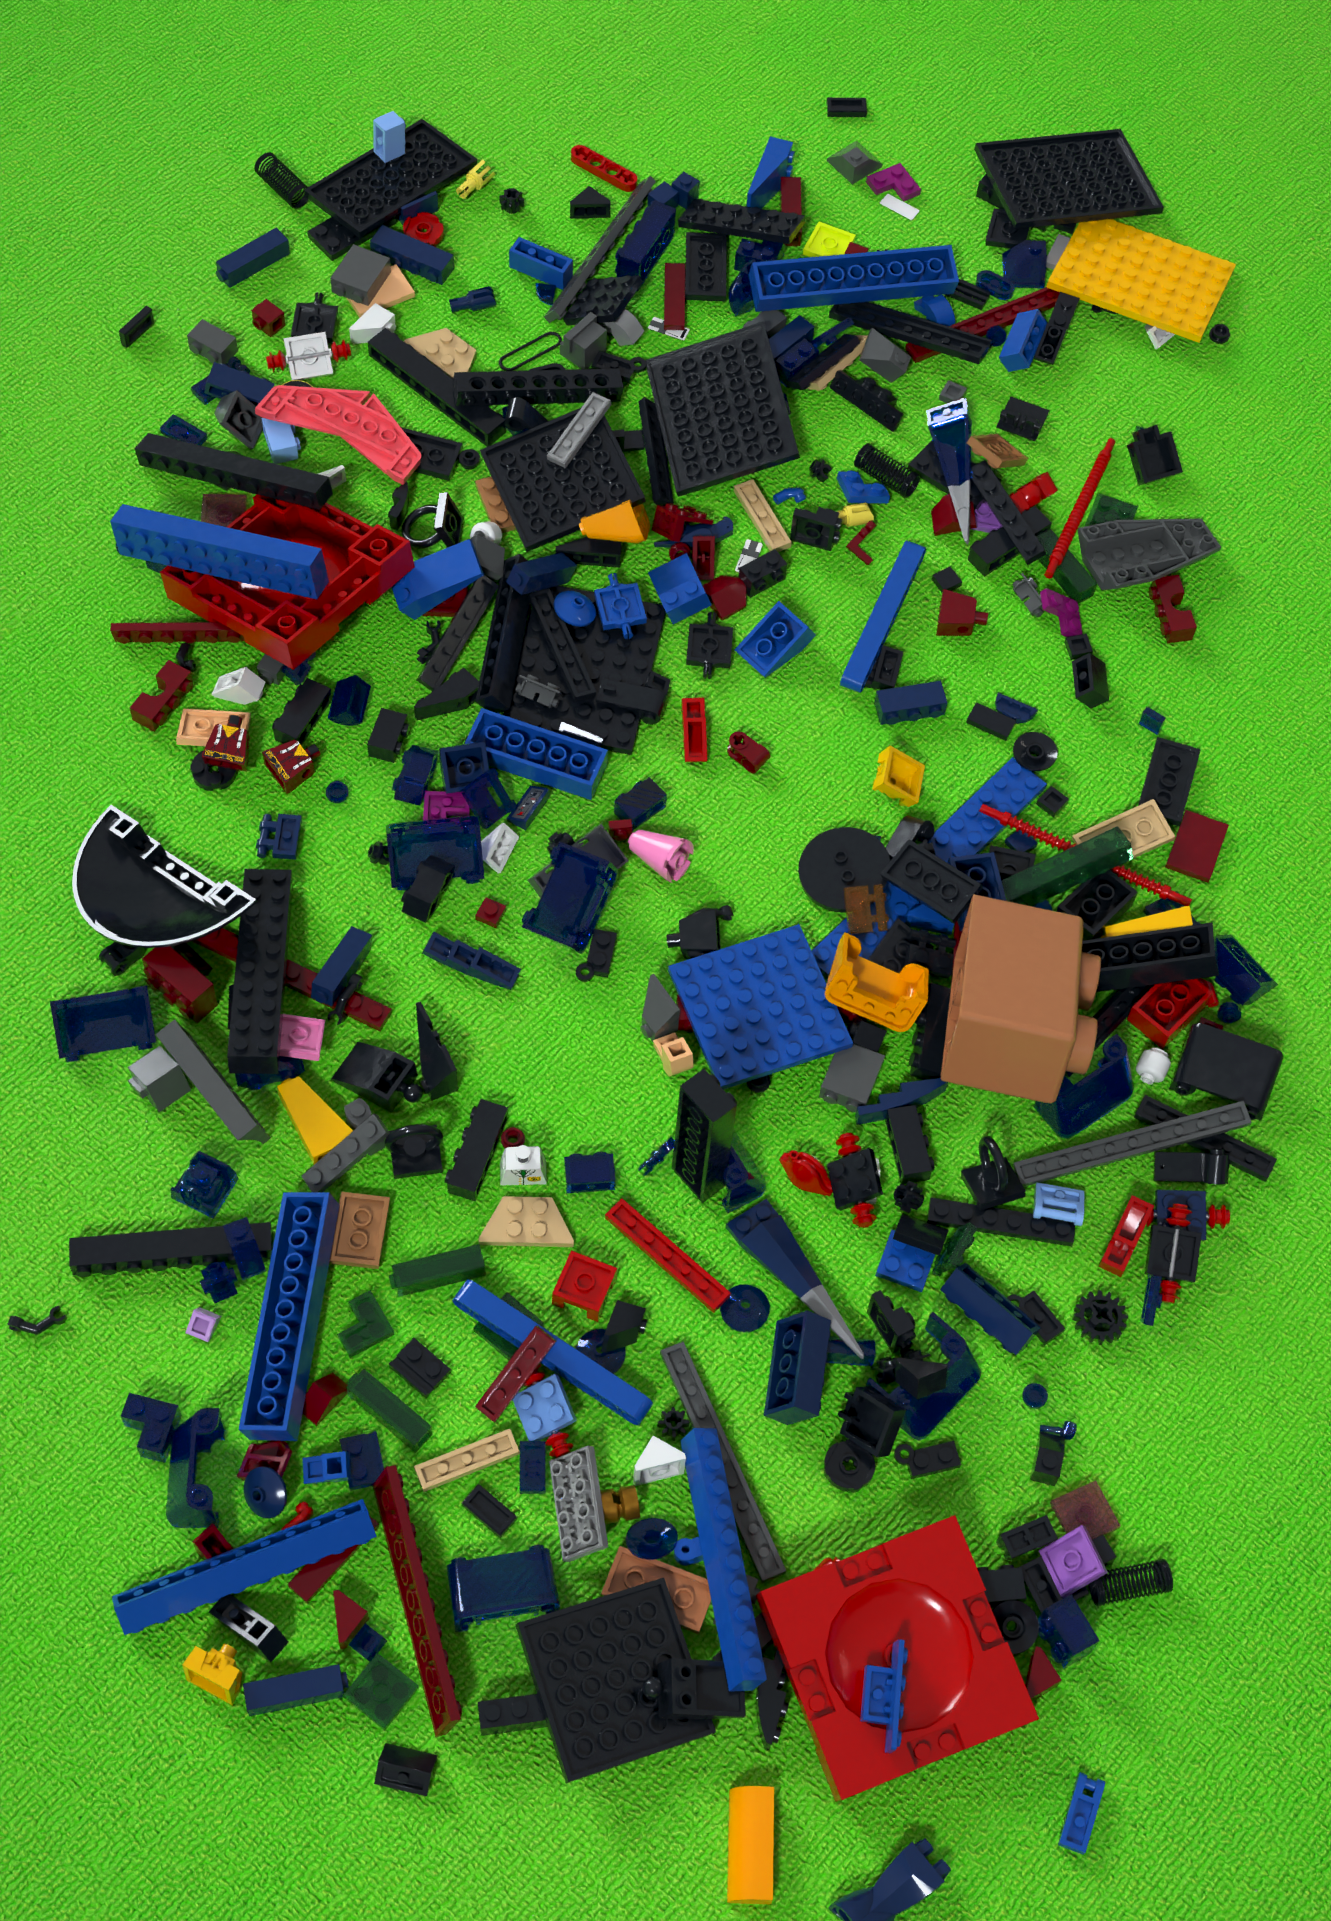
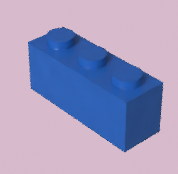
M518 237L509 250V267L563 290L573 277V259Z
M1039 309L1017 313L999 355L1001 363L1008 372L1030 367L1047 325V321Z

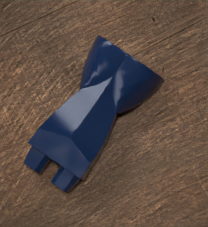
M924 1838L915 1844L911 1842L886 1868L873 1887L849 1893L836 1900L828 1908L842 1921H894L896 1915L913 1908L939 1889L945 1882L944 1879L951 1871V1868L942 1859L933 1866L929 1863L926 1857L934 1849L927 1839Z

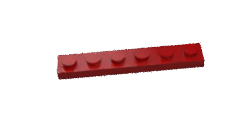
M621 1198L605 1214L607 1221L713 1313L731 1296V1292L624 1199Z

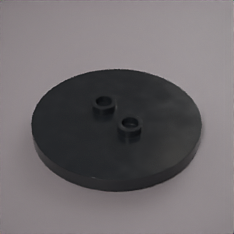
M851 827L830 829L816 836L803 850L798 868L800 883L809 899L826 910L841 913L858 911L873 904L886 890L889 882L883 879L880 874L889 864L890 858L884 845L875 836L864 830Z

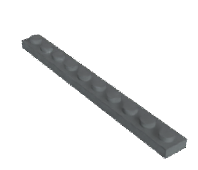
M651 176L638 184L545 314L544 318L549 323L555 319L560 320L566 314V307L576 300V293H579L586 286L585 280L589 279L596 272L595 266L605 259V252H608L615 245V238L622 235L625 231L623 227L634 218L633 213L644 204L642 200L648 197V194L653 190L652 186L656 182Z
M1244 1101L1014 1162L1013 1167L1021 1184L1025 1187L1036 1184V1182L1040 1183L1247 1127L1252 1122Z
M684 1341L660 1350V1355L692 1427L717 1429L735 1523L761 1583L786 1574L784 1564Z

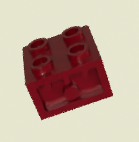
M666 503L665 506L657 505L651 530L671 541L680 542L684 531V521L713 525L714 520L708 518L707 513L696 511L694 507L685 505L682 509L678 508V505Z

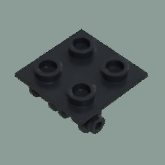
M1010 397L1005 409L1001 411L1000 420L996 428L1036 441L1050 410Z
M914 1348L900 1352V1357L898 1358L923 1361L922 1358L930 1356V1353L921 1352L920 1349L914 1351ZM885 1357L877 1360V1365L870 1367L871 1370H876L879 1373L875 1375L878 1384L883 1383V1385H887L895 1381L897 1358Z

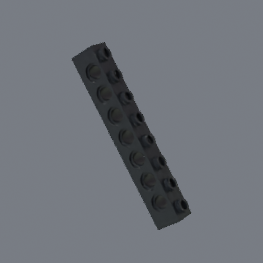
M619 368L454 372L452 385L456 406L508 405L509 400L517 397L526 400L529 404L585 403L592 392L611 400V402H620L624 388Z

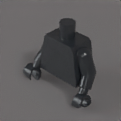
M728 905L722 906L719 909L702 908L679 920V933L667 934L668 948L680 947L685 959H692L720 950L718 918L726 921L732 920L731 916H734L732 908Z

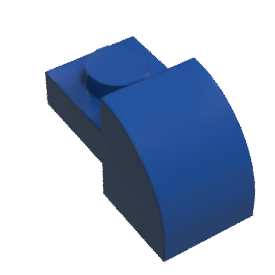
M942 294L937 297L923 296L921 299L914 301L915 310L925 315L928 321L945 326L955 324L952 307Z
M348 1451L302 1458L304 1484L341 1482L351 1479L350 1452Z

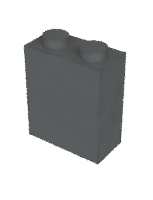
M353 244L330 278L332 292L338 296H343L357 303L369 306L391 273L390 258Z
M855 1044L851 1048L836 1052L822 1083L819 1097L823 1098L827 1103L839 1104L851 1112H856L857 1106L868 1104L882 1069L885 1055Z

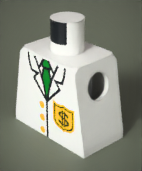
M521 1145L519 1147L505 1148L500 1160V1185L547 1184L546 1159L540 1147Z

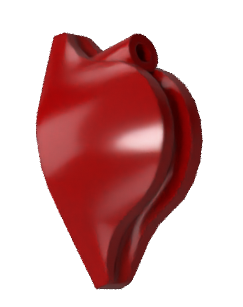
M795 1150L790 1151V1153H783L779 1158L788 1178L797 1188L807 1192L831 1196L833 1191L826 1168L818 1158L809 1153L797 1152Z

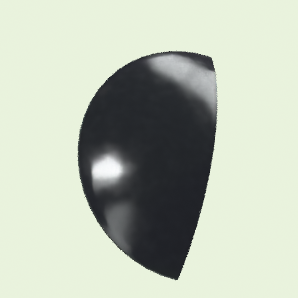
M110 805L101 814L87 833L78 851L73 869V895L76 905L86 922L107 939L132 947L160 948L191 942L223 928L258 902L229 881L225 880L222 884L220 882L215 883L164 850L159 842L145 833L139 822L113 805Z

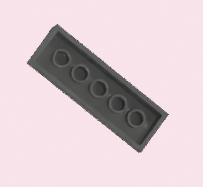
M175 1019L156 1034L238 1141L256 1140L264 1144L271 1138L193 1037Z

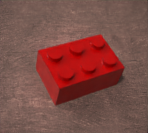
M1197 979L1155 984L1131 1008L1127 1020L1163 1050L1208 1005L1213 992Z

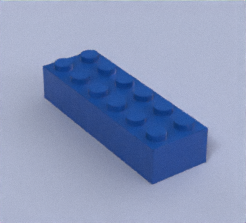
M481 708L464 743L470 744L485 741L488 766L592 800L608 763L607 749Z

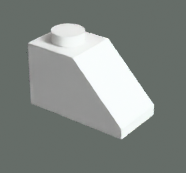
M375 303L349 328L350 342L353 344L368 343L370 339L384 328L394 333L396 329L395 315Z
M247 667L220 676L212 696L246 705L254 701L256 702L262 697L265 681Z

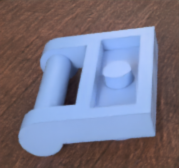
M1036 1182L1033 1218L1040 1219L1041 1217L1074 1222V1225L1082 1226L1084 1219V1191Z

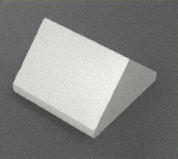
M652 1436L635 1464L634 1485L638 1486L684 1474L685 1453Z

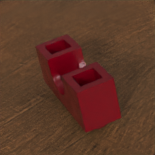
M1179 575L1165 576L1153 581L1148 591L1149 598L1154 602L1155 616L1160 620L1161 634L1165 635L1167 644L1193 640L1197 626L1191 610L1180 611L1173 607L1181 604L1185 593Z
M170 660L156 674L158 688L164 692L158 696H150L142 692L130 706L132 720L154 732L166 722L169 713L178 707L182 697L188 694L193 687L191 671Z

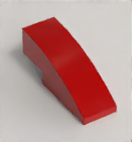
M682 698L681 714L685 762H707L704 698Z
M1133 1195L1131 1196L1098 1267L1119 1277L1122 1276L1154 1205Z

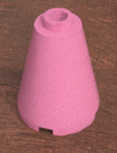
M637 830L630 835L628 840L629 849L670 883H672V880H680L690 866L691 861L688 860L689 853L693 855L694 847L692 842L687 839Z

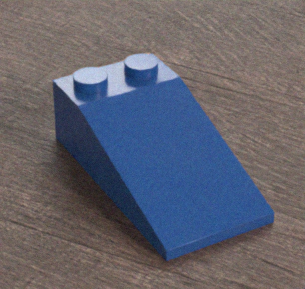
M770 136L748 191L746 207L762 209L780 190L781 177L792 176L793 166L791 163H793L795 151H792L793 142Z
M465 540L414 561L415 567L392 586V590L399 611L416 620L484 576L472 540Z

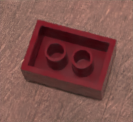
M170 946L154 948L142 958L143 971L147 976V984L154 991L158 989L163 993L164 999L170 1005L175 1004L179 1007L180 1013L189 1020L191 1018L198 1024L218 1006L213 983Z

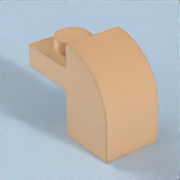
M674 1032L653 1040L654 1048L663 1062V1069L669 1077L693 1068V1053L684 1037L678 1039Z

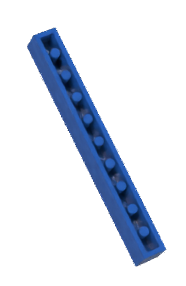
M693 1428L681 1440L682 1452L686 1456L685 1467L729 1692L753 1691L765 1682L767 1677L717 1429Z
M361 1499L112 1596L114 1609L124 1635L138 1633L147 1626L155 1623H164L170 1617L180 1613H189L196 1607L206 1603H215L221 1597L232 1593H240L249 1586L257 1583H266L272 1577L280 1574H289L298 1567L317 1563L321 1558L331 1554H340L354 1545L366 1544L377 1536L364 1500Z

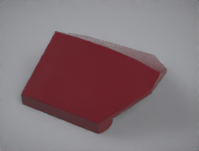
M947 494L931 510L934 536L961 531L951 495ZM970 501L969 529L977 528L974 504Z
M721 575L703 585L712 604L710 607L722 621L746 608V585L739 577Z
M285 1441L250 1444L237 1477L245 1480L251 1470L265 1466L275 1470L282 1478L292 1454L291 1448Z

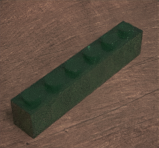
M1118 826L1002 880L1006 900L1028 906L1042 903L1048 898L1063 893L1078 884L1084 883L1133 859L1131 843Z

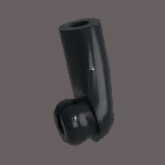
M182 643L176 654V660L181 667L193 672L196 669V664H193L195 661L188 660L191 646L188 643Z

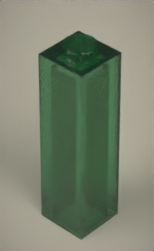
M1052 529L1036 535L1046 552L1045 556L1038 559L1045 569H1047L1050 563V555L1059 539ZM1067 550L1061 565L1057 566L1053 578L1065 593L1079 604L1094 595L1097 583L1074 555Z
M477 1244L392 1265L393 1274L388 1275L391 1289H397L398 1297L466 1281L467 1279L486 1276L480 1245Z
M365 1369L359 1374L355 1373L348 1380V1386L346 1387L348 1396L415 1453L433 1435L432 1426Z

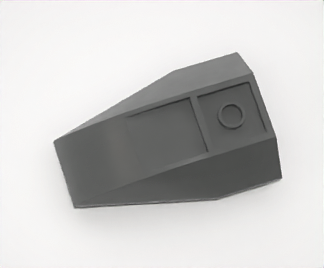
M1202 519L1114 520L1078 528L1082 561L1101 590L1118 589L1155 581L1204 560L1221 549L1220 544Z

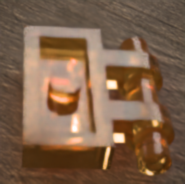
M882 884L873 885L874 894L870 895L868 885L843 888L848 934L873 932L872 923H878L879 932L888 931L887 922L889 918L885 912L884 903L886 901V893H883ZM870 902H875L877 915H871Z

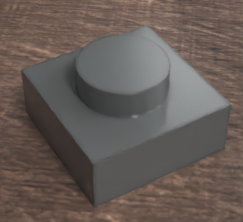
M948 380L939 395V400L958 408L966 394L967 388Z

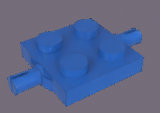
M611 573L608 575L610 586L594 590L603 630L622 628L624 638L628 639L629 637L630 639L633 637L631 626L647 622L638 584H619L617 574L613 573L612 576Z

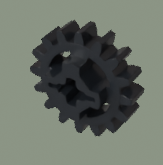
M1098 1290L1096 1296L1092 1292H1088L1087 1299L1082 1296L1079 1304H1076L1074 1308L1076 1313L1072 1317V1320L1078 1321L1074 1327L1075 1330L1082 1329L1083 1331L1081 1337L1083 1338L1088 1335L1090 1337L1089 1343H1092L1094 1339H1098L1099 1345L1103 1344L1104 1339L1109 1344L1113 1342L1114 1337L1119 1339L1122 1334L1121 1331H1124L1127 1326L1124 1322L1128 1319V1315L1122 1314L1126 1307L1118 1306L1120 1299L1112 1300L1110 1292L1106 1296H1102L1101 1290Z

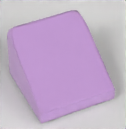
M200 1307L194 1309L186 1334L209 1342L220 1322L221 1316Z

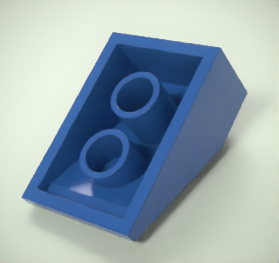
M687 553L648 572L672 624L712 605Z
M778 601L734 650L766 678L799 654L816 635Z

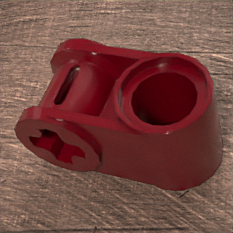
M737 731L729 737L728 755L750 773L755 774L770 759L769 751L745 733Z

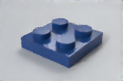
M891 1230L875 1276L922 1292L935 1254L894 1240L895 1230Z

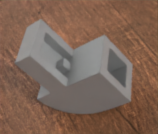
M626 309L623 310L616 322L597 323L605 328L607 333H612L619 346L633 345L644 332L636 317Z

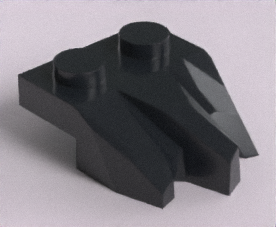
M991 845L989 853L994 852L1006 900L1010 901L1012 895L1016 894L1019 900L1025 901L1031 889L1036 854Z

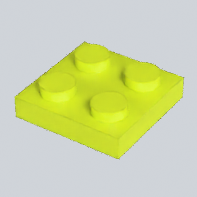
M818 222L803 249V255L820 257L845 254L849 243H854L856 235Z

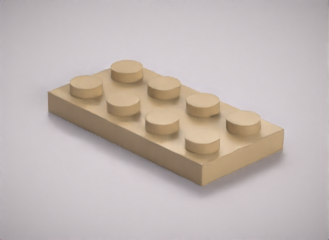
M1154 799L1072 836L1074 844H1077V847L1083 846V850L1089 849L1090 853L1094 851L1096 856L1100 854L1101 858L1107 857V861L1113 860L1114 864L1118 862L1119 865L1175 839L1174 833ZM1084 860L1091 874L1099 867H1093L1092 863L1088 865L1087 861Z

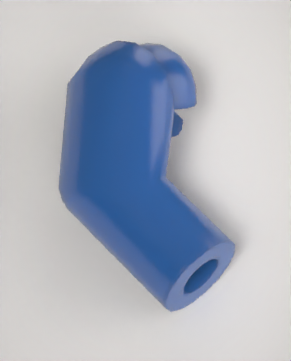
M786 488L773 495V500L779 505L794 497L795 502L799 503L806 499V495L803 493L804 490L802 488Z

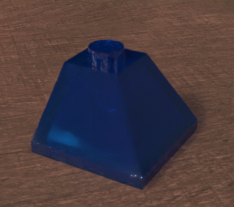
M1025 240L1002 253L1004 287L1044 288L1047 260L1046 241Z

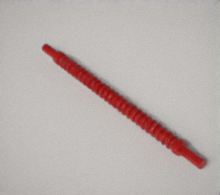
M1113 438L1108 439L1104 449L1099 452L1050 555V563L1044 574L1046 578L1050 579L1053 577L1057 566L1061 565L1075 536L1074 534H1076V530L1111 459V452L1116 443Z
M982 804L979 812L1000 821L1001 825L1005 827L1009 825L1010 829L1014 827L1016 832L1021 830L1022 834L1027 833L1028 837L1033 836L1034 840L1038 838L1040 843L1045 841V845L1051 844V847H1057L1058 851L1062 849L1064 854L1069 852V856L1075 855V859L1081 858L1082 862L1086 860L1087 864L1092 863L1093 867L1103 864L1118 877H1123V881L1129 880V883L1132 884L1134 882L1136 887L1140 885L1141 889L1147 888V892L1153 891L1154 895L1159 894V897L1164 900L1168 898L1184 906H1189L1192 899L1171 890V886L1166 884L1162 886L1161 882L1155 883V879L1151 881L1148 876L1144 878L1142 873L1138 875L1137 871L1131 872V868L1125 869L1124 865L1120 867L1118 862L1114 864L1113 860L1107 861V857L1101 858L1100 854L1096 856L1094 851L1090 853L1089 849L1083 850V846L1079 848L1076 843L1072 845L1070 840L1066 842L1065 838L1059 839V835L1055 837L1052 832L1048 834L1047 830L1042 831L1041 827L1035 828V824L1029 825V821L1024 823L1023 819L1018 820L1017 816L1012 817V814L1007 811L1003 813L985 804Z

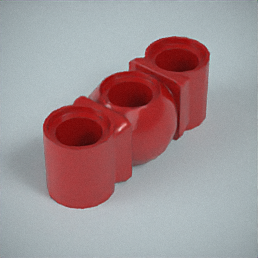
M1047 471L1017 489L1016 492L1011 493L1009 497L1022 514L1024 510H1029L1040 503L1041 500L1057 492L1058 489Z

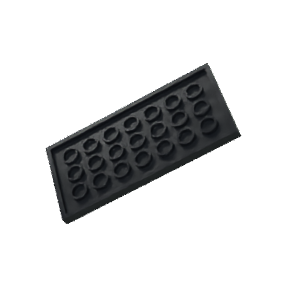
M421 119L405 129L406 144L404 155L385 163L374 153L373 148L306 188L304 196L357 237L361 238L400 214L402 206L439 190L477 165V159L432 125Z

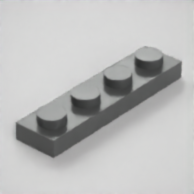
M372 1114L301 1177L312 1192H324L382 1142L390 1132L379 1116Z

